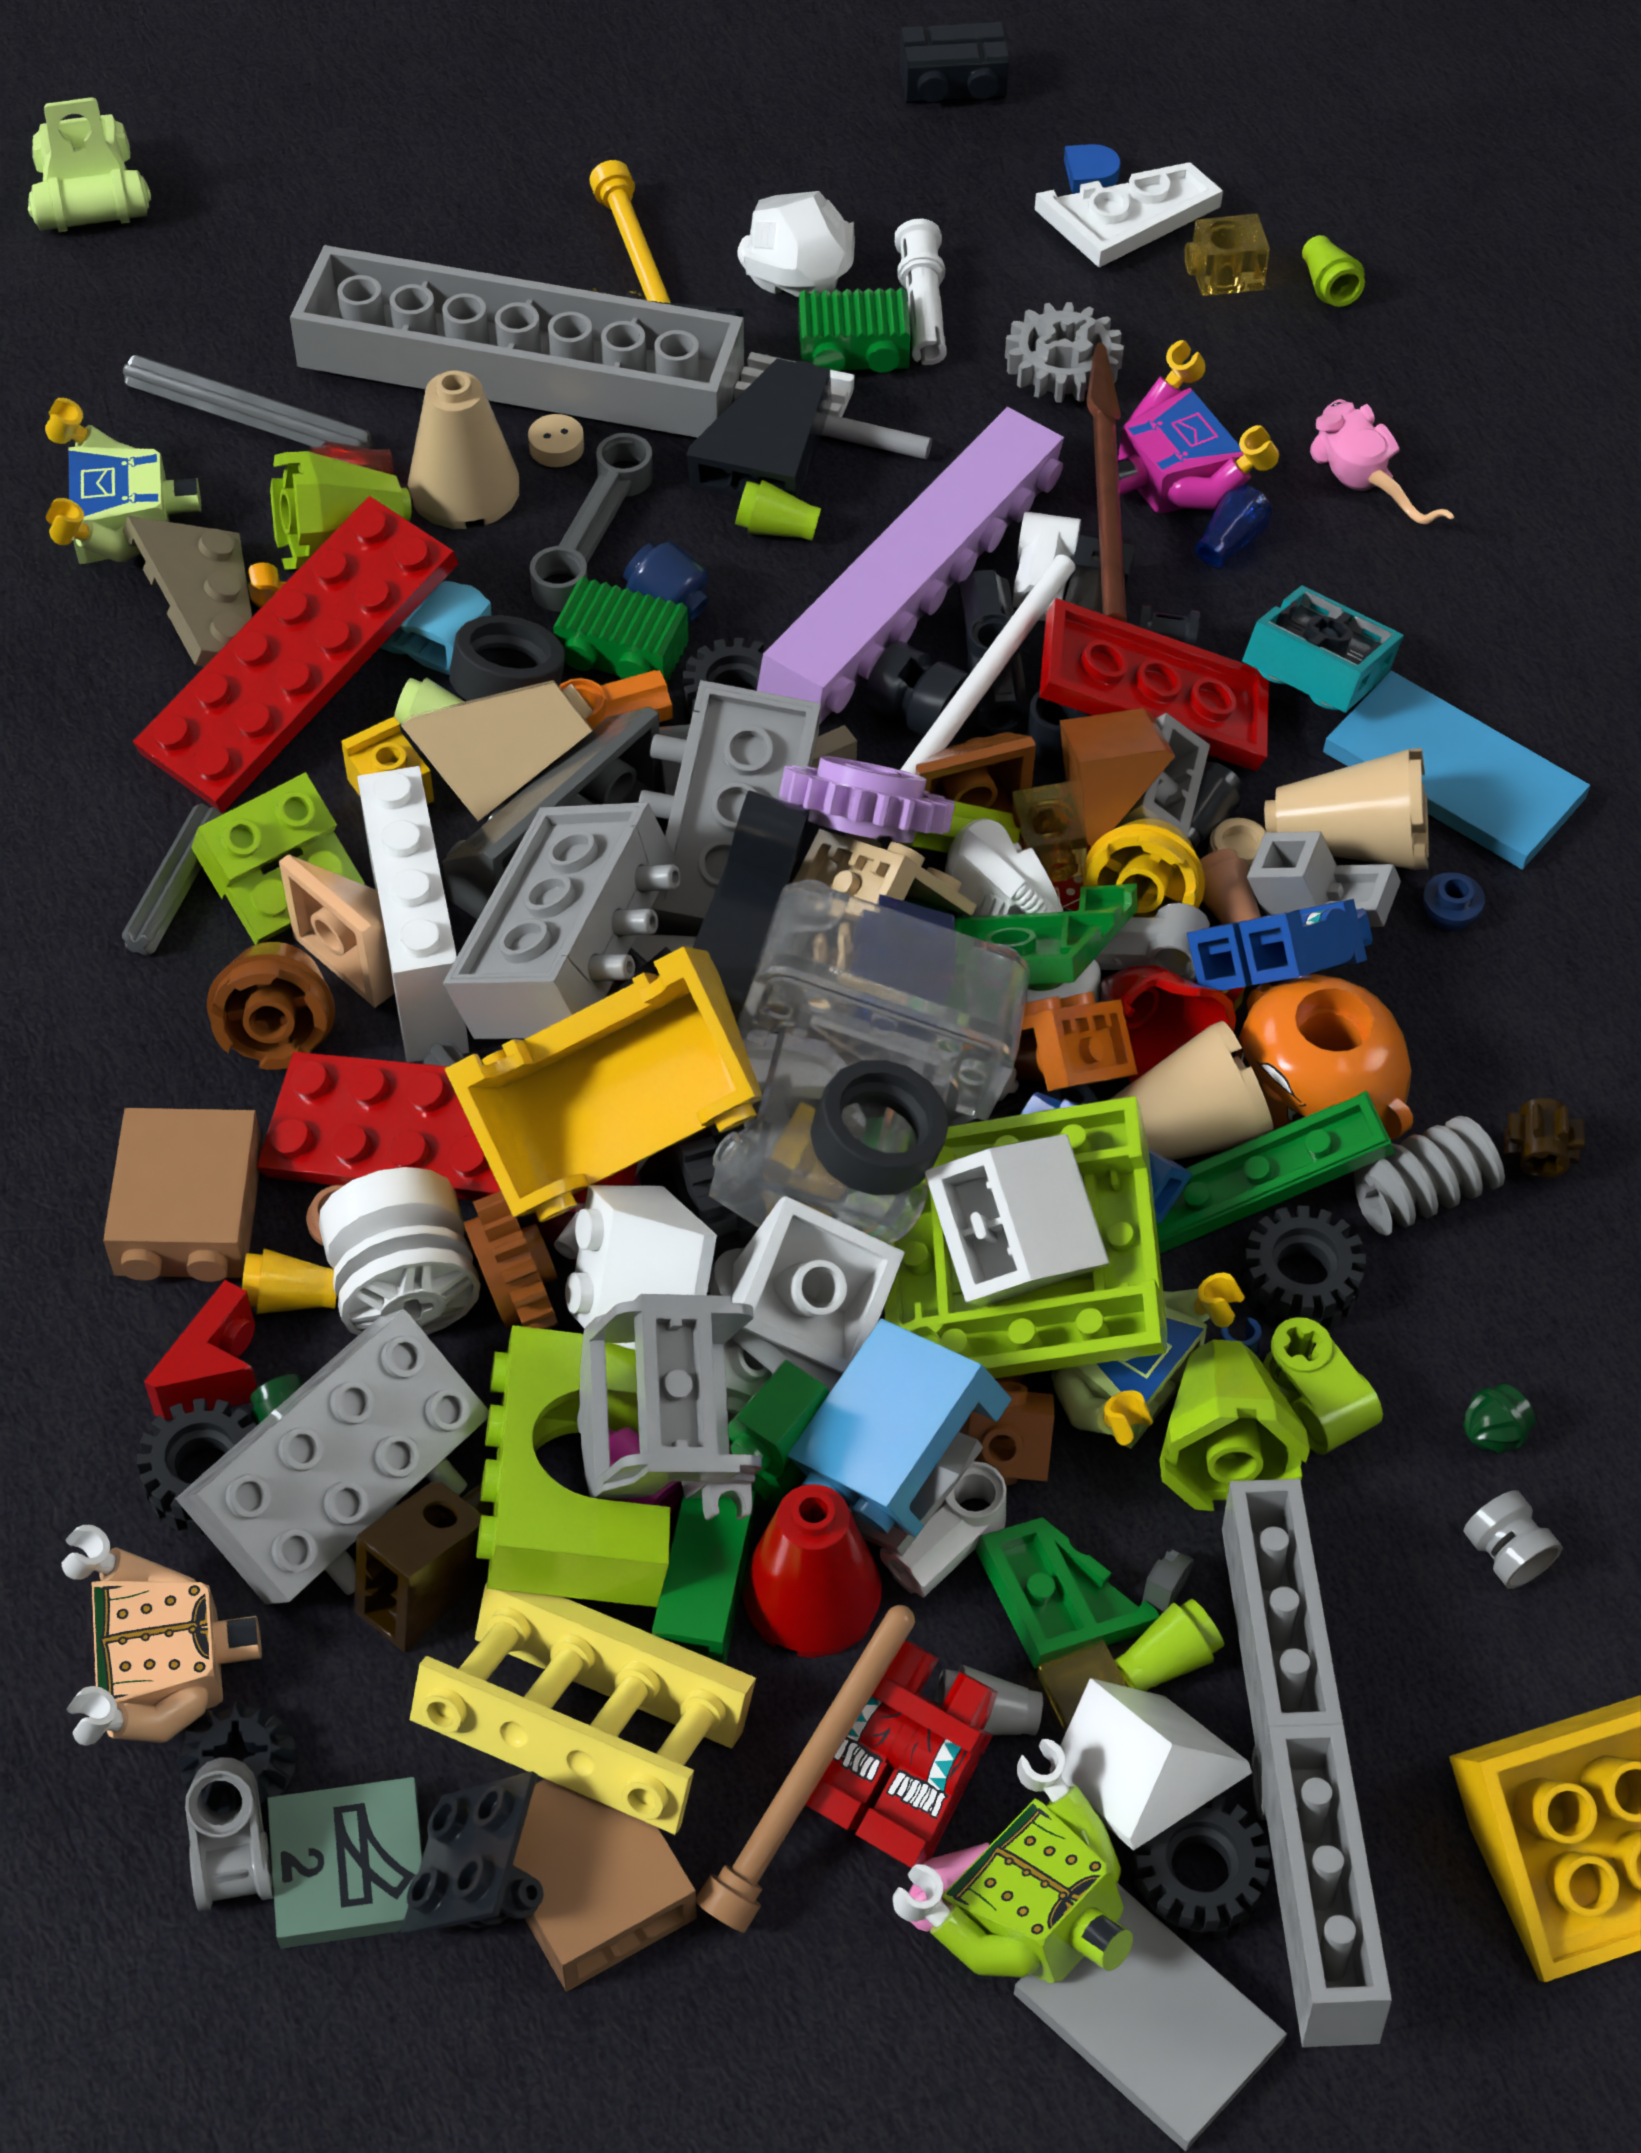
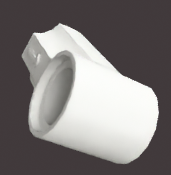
M1025 511L1019 539L1017 562L1020 564L1013 589V607L1019 608L1057 555H1066L1073 560L1080 537L1081 519ZM1066 583L1055 598L1063 600ZM1051 604L1048 606V608L1045 610V612L1039 620L1046 621V612L1050 608Z
M973 1461L903 1556L885 1548L880 1549L881 1560L888 1567L893 1578L911 1594L916 1593L924 1598L975 1550L981 1535L1004 1529L1006 1522V1485L1004 1478L996 1468L989 1464ZM976 1498L988 1502L990 1506L982 1511L974 1512L962 1508L960 1504L965 1500Z

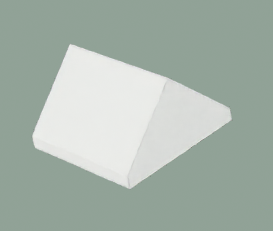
M784 1196L780 1198L734 1262L732 1303H744L753 1306V1320L744 1326L743 1330L837 1373L843 1374L877 1325L905 1252Z
M1090 1678L1060 1745L1065 1754L1066 1762L1061 1777L1067 1786L1077 1785L1104 1825L1132 1850L1137 1849L1252 1773L1250 1764L1245 1758L1167 1697ZM1052 1765L1050 1767V1773L1053 1772Z

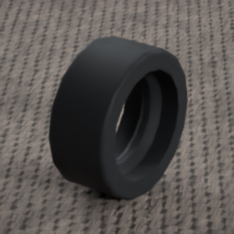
M504 615L482 616L466 622L456 633L450 665V682L457 694L467 701L552 680L559 686L565 663V649L553 633L539 624L523 618ZM489 661L513 663L523 667V669L502 667Z
M861 1060L840 1069L826 1085L814 1114L810 1134L814 1152L819 1161L831 1176L848 1188L873 1196L898 1195L918 1186L926 1177V1170L933 1168L945 1144L949 1119L944 1100L931 1082L908 1066L888 1060ZM854 1103H875L888 1107L906 1119L916 1134L917 1144L913 1149L906 1152L886 1153L870 1148L856 1139L848 1130L842 1120V1110Z

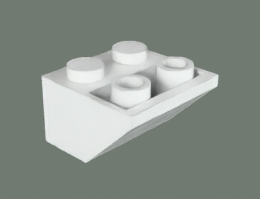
M1067 1134L989 1148L926 1170L925 1175L966 1303L982 1308L1110 1265Z

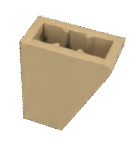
M552 680L413 714L401 726L477 821H479L591 733L592 727L585 719L594 711L572 684L562 690Z

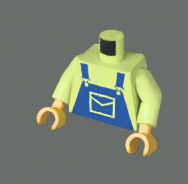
M67 398L55 400L49 410L50 419L45 426L46 434L54 443L66 444L71 439L76 443L75 447H69V499H55L45 517L47 522L52 524L49 533L55 543L68 545L72 541L74 542L79 564H88L107 559L122 563L141 553L137 546L130 547L122 531L128 516L169 522V514L201 512V497L197 478L166 480L161 453L155 449H137L117 442L92 425L84 428L80 425L83 419V412L77 403Z
M1224 1272L1213 1274L1206 1278L1198 1289L1175 1292L1163 1291L1168 1331L1166 1353L1052 1370L1051 1379L1054 1382V1391L1071 1425L1079 1430L1113 1435L1120 1445L1132 1449L1179 1389L1190 1352L1204 1345L1207 1325L1203 1322L1211 1318L1212 1322L1221 1328L1228 1327L1233 1322L1235 1314L1228 1303L1242 1302L1245 1296L1232 1275Z

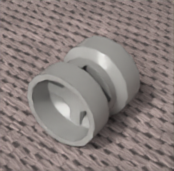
M1516 1490L1506 1492L1491 1500L1471 1517L1464 1528L1465 1535L1478 1551L1488 1552L1493 1558V1570L1507 1589L1517 1588L1533 1580L1554 1563L1563 1549L1560 1542L1548 1528H1540L1532 1520V1507L1521 1493Z

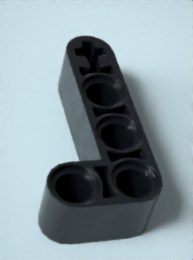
M751 790L748 791L738 818L727 864L693 945L695 949L709 952L720 975L737 1026H739L784 907L811 810Z

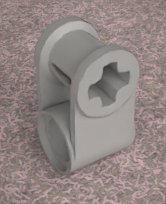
M217 1758L209 1761L197 1771L186 1795L185 1804L190 1838L191 1878L198 1911L211 1909L213 1901L257 1893L262 1900L273 1899L271 1852L267 1833L263 1829L258 1787L254 1774L245 1763L234 1758ZM214 1781H227L234 1784L240 1791L242 1805L228 1814L216 1813L204 1804L202 1789L208 1783Z

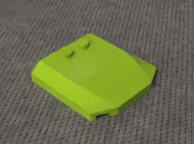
M1131 1096L949 1126L945 1144L933 1166L934 1168L989 1148L1067 1134L1110 1265L982 1308L966 1303L930 1187L925 1177L918 1186L898 1195H879L880 1240L905 1252L884 1305L885 1320L982 1364L994 1379L1166 1353L1168 1331L1149 1149L1142 1111L1137 1097ZM915 1132L906 1134L901 1145L904 1152L916 1146L917 1138Z

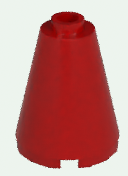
M818 1484L797 1487L782 1499L749 1559L742 1579V1598L746 1617L761 1639L775 1647L776 1643L785 1648L797 1651V1656L806 1658L839 1654L862 1640L870 1629V1624L878 1611L882 1594L881 1577L878 1567L845 1500L835 1490Z

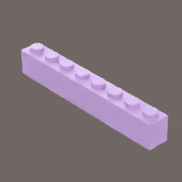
M1007 407L763 653L757 691L821 703L819 724L832 711L835 713L841 712L849 702L855 686L863 678L869 679L875 664L886 648L896 640L906 643L911 637L917 621L925 613L932 615L937 611L955 581L959 583L966 580L972 572L977 558L984 551L991 553L995 550L1013 520L1018 523L1021 522L1025 511L1029 512L1035 497L1041 491L1048 493L1055 486L1063 469V463L1058 461L1064 437Z

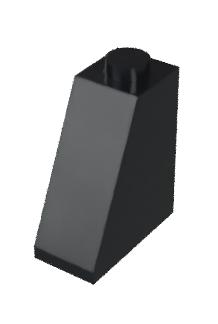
M776 359L689 446L687 463L690 487L742 498L747 481L761 484L763 479L801 500L832 404L830 369L818 367L805 361L792 362Z

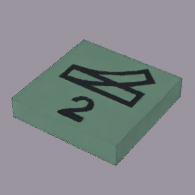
M409 1777L268 1797L276 1936L280 1949L401 1931L408 1909L407 1892L413 1878L419 1872L423 1858L415 1778Z

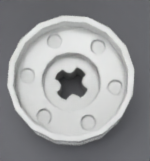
M402 1167L380 1170L352 1180L334 1192L321 1208L319 1228L327 1261L334 1270L333 1287L339 1297L338 1308L340 1317L351 1333L360 1335L379 1317L405 1309L423 1332L428 1335L448 1327L465 1316L477 1302L481 1284L477 1270L472 1264L473 1254L471 1248L464 1238V1221L456 1191L448 1178L428 1169Z

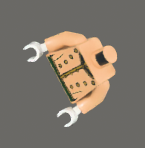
M93 1525L79 1526L66 1538L67 1544L83 1549L88 1557L78 1553H70L62 1562L65 1575L71 1579L81 1580L88 1577L95 1570L99 1572L100 1579L102 1580L92 1582L96 1686H89L80 1690L67 1708L71 1714L82 1713L89 1716L80 1720L72 1732L79 1744L86 1746L94 1744L105 1731H107L109 1737L114 1739L155 1743L167 1742L201 1717L206 1709L215 1707L223 1701L221 1664L262 1658L257 1616L218 1621L217 1610L209 1585L196 1582L192 1577L117 1547L110 1550V1542L107 1535L100 1528Z

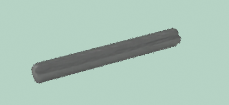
M140 355L131 356L128 363L124 364L123 367L124 382L129 387L356 462L364 461L372 448L371 433L366 429Z

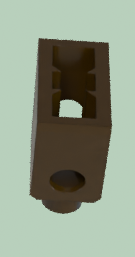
M431 1482L357 1535L354 1612L404 1653L412 1648L480 1579L484 1572L485 1559L476 1558L481 1515H493V1503L481 1501L482 1485L475 1486L461 1498L442 1482Z

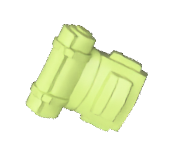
M95 98L46 104L44 106L46 123L40 124L39 131L33 135L32 151L36 170L43 173V182L32 185L28 199L29 215L33 217L34 223L37 224L39 230L58 228L59 232L68 231V227L120 220L121 224L130 223L129 218L147 216L151 193L144 177L140 175L139 171L127 170L124 164L125 161L130 159L131 153L123 124L115 121L112 114L100 116L98 102ZM70 114H80L84 116L82 118L62 120L65 116Z

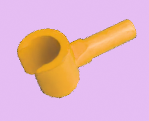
M256 563L249 568L251 582L248 584L250 598L258 608H262L286 582L280 581L277 568L270 563Z

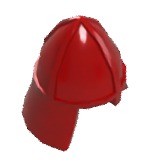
M1157 965L1129 966L1104 978L1100 984L1102 987L1100 1002L1121 999L1138 1073L1137 1075L1127 1077L1130 1084L1210 1025L1224 1021L1234 1033L1236 1015L1233 1003L1223 992L1193 983Z

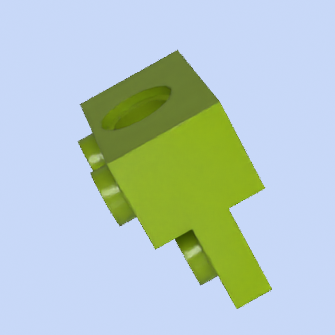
M306 772L199 826L191 846L222 900L228 898L255 945L292 927L280 867L264 875L262 873L279 864V861L288 854L365 885L334 833L337 826L335 820Z

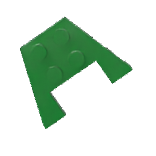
M1137 884L1080 887L1078 911L953 918L952 910L908 896L905 897L896 915L898 926L944 989L960 988L962 992L968 994H985L996 990L998 986L1024 985L1030 990L1047 991L1058 988L1063 983L1075 982L1138 911Z

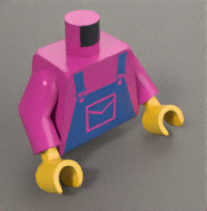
M1184 340L1177 341L1171 345L1166 356L1167 363L1172 369L1166 379L1161 376L1158 378L1121 431L1118 456L1120 496L1138 490L1152 509L1162 514L1185 508L1214 510L1228 498L1241 494V487L1251 478L1250 471L1253 468L1260 471L1269 470L1277 464L1279 458L1278 449L1270 441V436L1264 427L1253 426L1247 429L1241 436L1240 443L1238 444L1191 388L1183 391L1179 389L1183 382H1196L1205 373V361L1199 352H1196L1188 363L1182 365L1188 359L1191 348Z

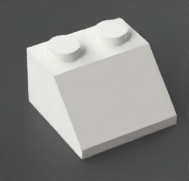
M588 1185L585 1209L579 1211L575 1224L576 1241L579 1246L575 1273L569 1275L565 1288L568 1312L584 1329L595 1317L607 1314L618 1303L634 1301L640 1294L707 1295L717 1235L663 1186ZM635 1342L613 1343L635 1350Z

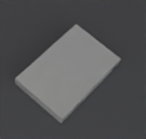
M1117 1883L1116 1885L1124 1906L1121 1918L1117 1922L1129 1929L1133 1934L1131 1950L1123 1963L1116 1969L1107 1971L1084 1956L1060 1982L1050 1984L1032 1975L1021 1978L1015 1984L1014 1995L1186 2152L1284 2043L1287 2033Z

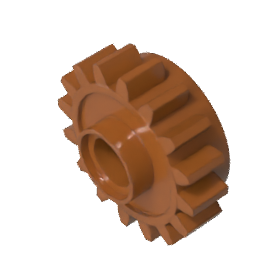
M502 1191L473 1201L478 1217L463 1222L505 1329L507 1330L512 1328V1325L517 1326L520 1324L523 1327L551 1329L558 1326V1321L544 1287L545 1284L557 1280L558 1276L537 1224L534 1223L521 1229L517 1218L513 1217Z

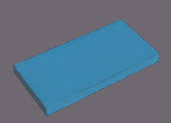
M1392 670L1326 738L1323 749L1324 753L1349 767L1406 749L1422 748L1425 764V775H1422V784H1424L1425 793H1427L1428 814L1522 870L1582 804L1590 788V784Z

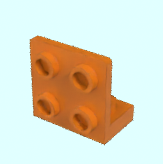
M1094 992L1081 993L1059 999V996L1040 999L1022 1004V1009L1008 1013L1006 1010L975 1016L969 1018L970 1031L949 1036L951 1045L963 1043L968 1046L1013 1040L1014 1038L1035 1034L1037 1064L1044 1075L1047 1091L1111 1081L1138 1074L1121 999L1096 1003Z

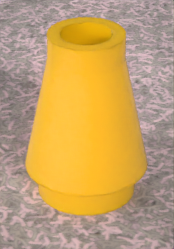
M265 1248L263 1255L246 1253L242 1289L247 1291L251 1307L257 1308L256 1314L320 1307L335 1309L337 1294L333 1287V1268L319 1266Z

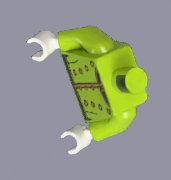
M1042 1739L1039 1747L1044 1757L1050 1761L1053 1772L1048 1775L1036 1773L1032 1770L1028 1760L1021 1755L1017 1764V1775L1020 1782L1027 1789L1045 1791L1050 1798L1047 1805L1035 1798L944 1893L942 1879L933 1868L920 1864L913 1866L908 1873L909 1879L914 1885L920 1887L925 1892L927 1901H918L912 1898L906 1890L898 1887L893 1895V1906L896 1913L907 1921L917 1922L926 1918L933 1925L930 1933L970 1970L978 1975L1025 1978L1032 1975L1051 1984L1062 1981L1084 1956L1107 1971L1116 1969L1123 1963L1131 1950L1133 1934L1129 1929L1117 1922L1124 1910L1116 1885L1121 1875V1867L1108 1831L1078 1786L1072 1785L1068 1787L1061 1777L1066 1764L1065 1754L1061 1747L1052 1740Z

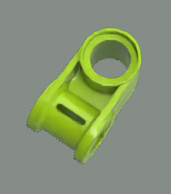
M1295 1317L1285 1320L1276 1328L1271 1340V1352L1266 1355L1263 1365L1306 1428L1309 1448L1312 1451L1325 1455L1375 1427L1382 1421L1381 1403L1373 1387L1363 1375L1355 1370L1323 1326L1308 1318ZM1314 1343H1316V1346L1314 1347L1313 1352L1311 1354Z

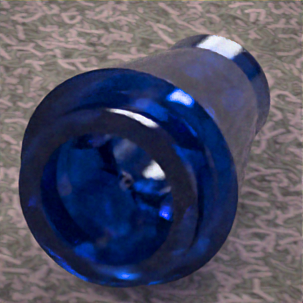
M1241 485L1235 490L1226 491L1202 538L1195 545L1198 557L1207 565L1220 568L1231 556L1265 532L1269 527V518L1272 515V507L1267 498L1255 488L1247 485Z

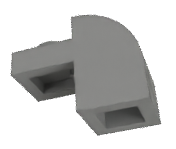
M1321 831L1265 833L1247 875L1250 886L1261 908L1267 915L1354 899L1356 909L1364 908L1367 912L1370 927H1384L1401 883L1394 864L1336 865Z

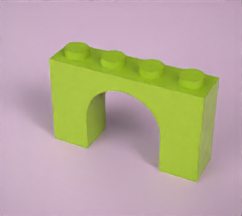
M512 1325L507 1353L494 1352L489 1391L502 1394L501 1405L490 1404L485 1446L498 1447L497 1460L486 1459L481 1501L493 1503V1515H481L476 1558L489 1560L487 1589L657 1607L669 1565L670 1507L604 1500L580 1495L563 1487L551 1478L540 1465L535 1454L542 1445L554 1438L566 1434L579 1433L577 1417L580 1408V1367L583 1334ZM605 1343L608 1428L616 1432L622 1428L631 1427L639 1434L635 1350L613 1343Z

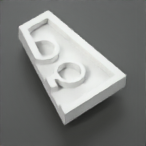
M1189 162L1131 174L1129 183L1103 188L1099 181L1080 184V193L1057 197L1054 190L1036 193L1035 211L1100 268L1220 208L1223 190Z

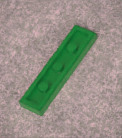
M1364 1091L1347 1101L1329 1106L1186 1168L1193 1175L1162 1223L1156 1222L1159 1254L1394 1154L1395 1151L1368 1092Z

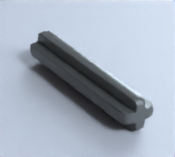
M201 803L192 808L122 932L125 947L132 953L138 952L144 956H149L158 947L202 867L191 846L198 827L222 815V812L216 807L209 808Z

